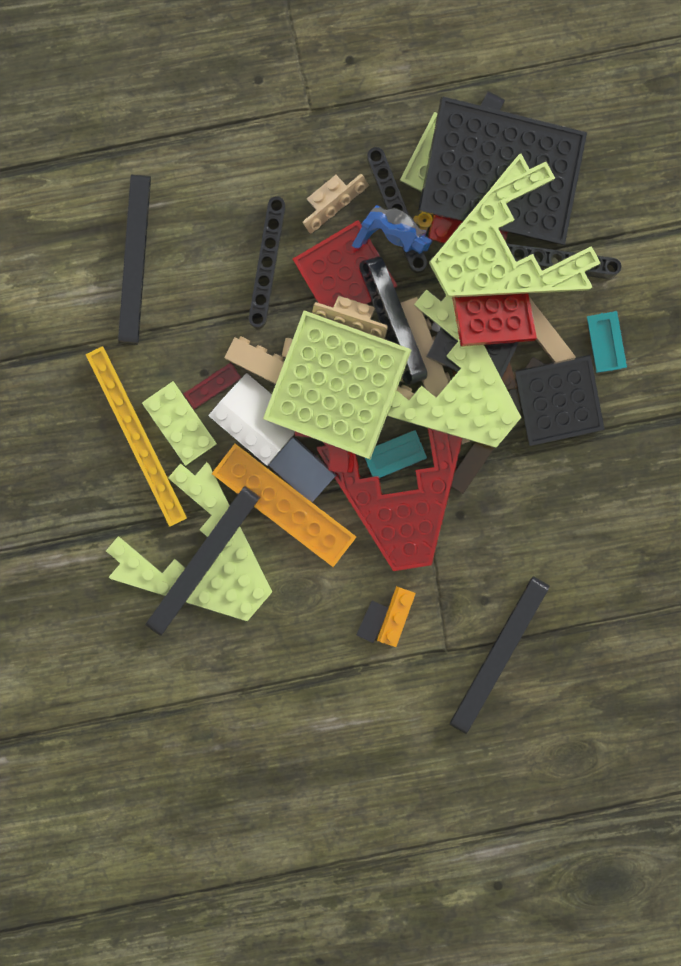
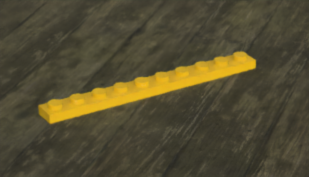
M102 346L86 354L169 527L187 519L104 347Z

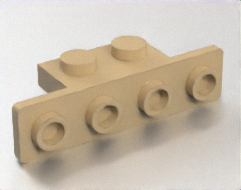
M362 174L357 176L348 185H345L335 175L307 198L308 202L316 210L303 221L309 233L319 229L323 223L333 217L344 206L348 205L351 200L369 186Z
M338 296L333 308L315 302L313 314L385 340L388 326L371 320L375 310L374 307Z

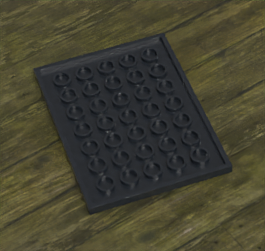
M443 96L440 99L418 211L463 222L516 157L522 154L529 169L547 162L555 179L506 203L514 221L499 228V230L565 245L587 132Z

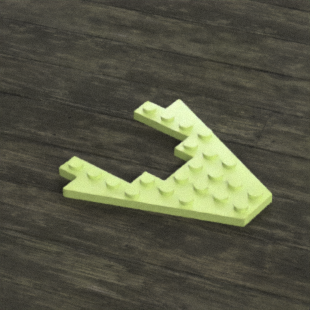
M519 154L430 261L429 264L447 297L585 291L593 288L585 274L586 271L600 264L592 246L542 271L533 254L516 262L499 231V228L514 221L506 203L555 179L547 162L529 169L522 154Z
M426 290L414 306L458 341L446 357L461 369L437 398L422 386L410 400L396 390L387 416L497 448L518 423L521 416L485 346L461 347L452 297L446 296L440 301Z
M207 462L196 475L180 463L168 478L212 515L200 528V531L208 537L230 505L216 477L212 475L213 471ZM241 527L235 532L186 602L248 621L269 597L272 590ZM119 536L106 550L120 563L109 576L110 579L164 596L167 595L185 569L182 564L174 559L166 570L161 573Z

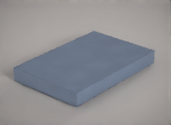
M295 437L286 444L269 464L276 473L311 502L317 498L337 475L333 471H329V467Z

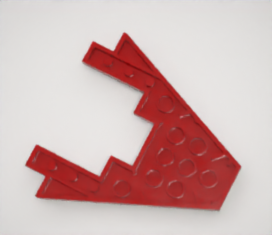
M428 428L434 467L415 470L418 489L382 495L379 476L360 479L357 456L352 453L353 469L351 473L333 471L337 474L334 478L393 571L432 565L463 438ZM327 446L317 447V451L329 467L330 454Z

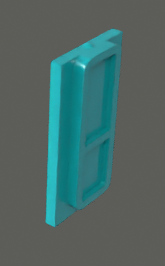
M617 311L587 316L596 373L627 368Z
M416 430L375 446L371 459L365 458L372 477L379 476V478L427 459Z

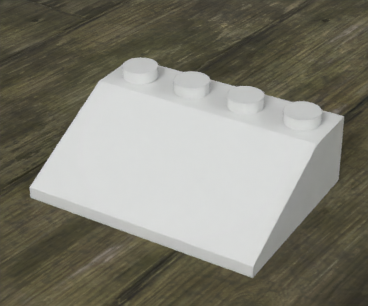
M246 373L208 416L268 466L295 435V431L263 419L272 394Z

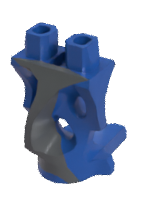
M376 205L362 222V227L352 246L360 248L363 244H367L371 235L379 228L383 230L391 243L403 247L405 252L415 250L420 254L423 250L427 251L432 240L425 236L427 231L419 229L413 219L405 212L395 208L386 210Z

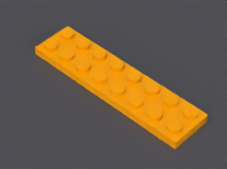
M236 444L232 446L212 472V475L237 494L246 486L259 495L260 499L255 504V508L332 567L335 566L356 538L354 534Z

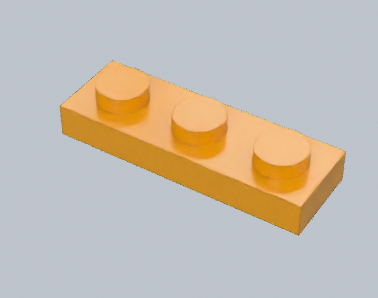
M396 586L377 641L397 647L416 593Z

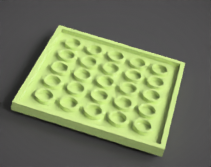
M303 311L263 419L371 459L411 349Z

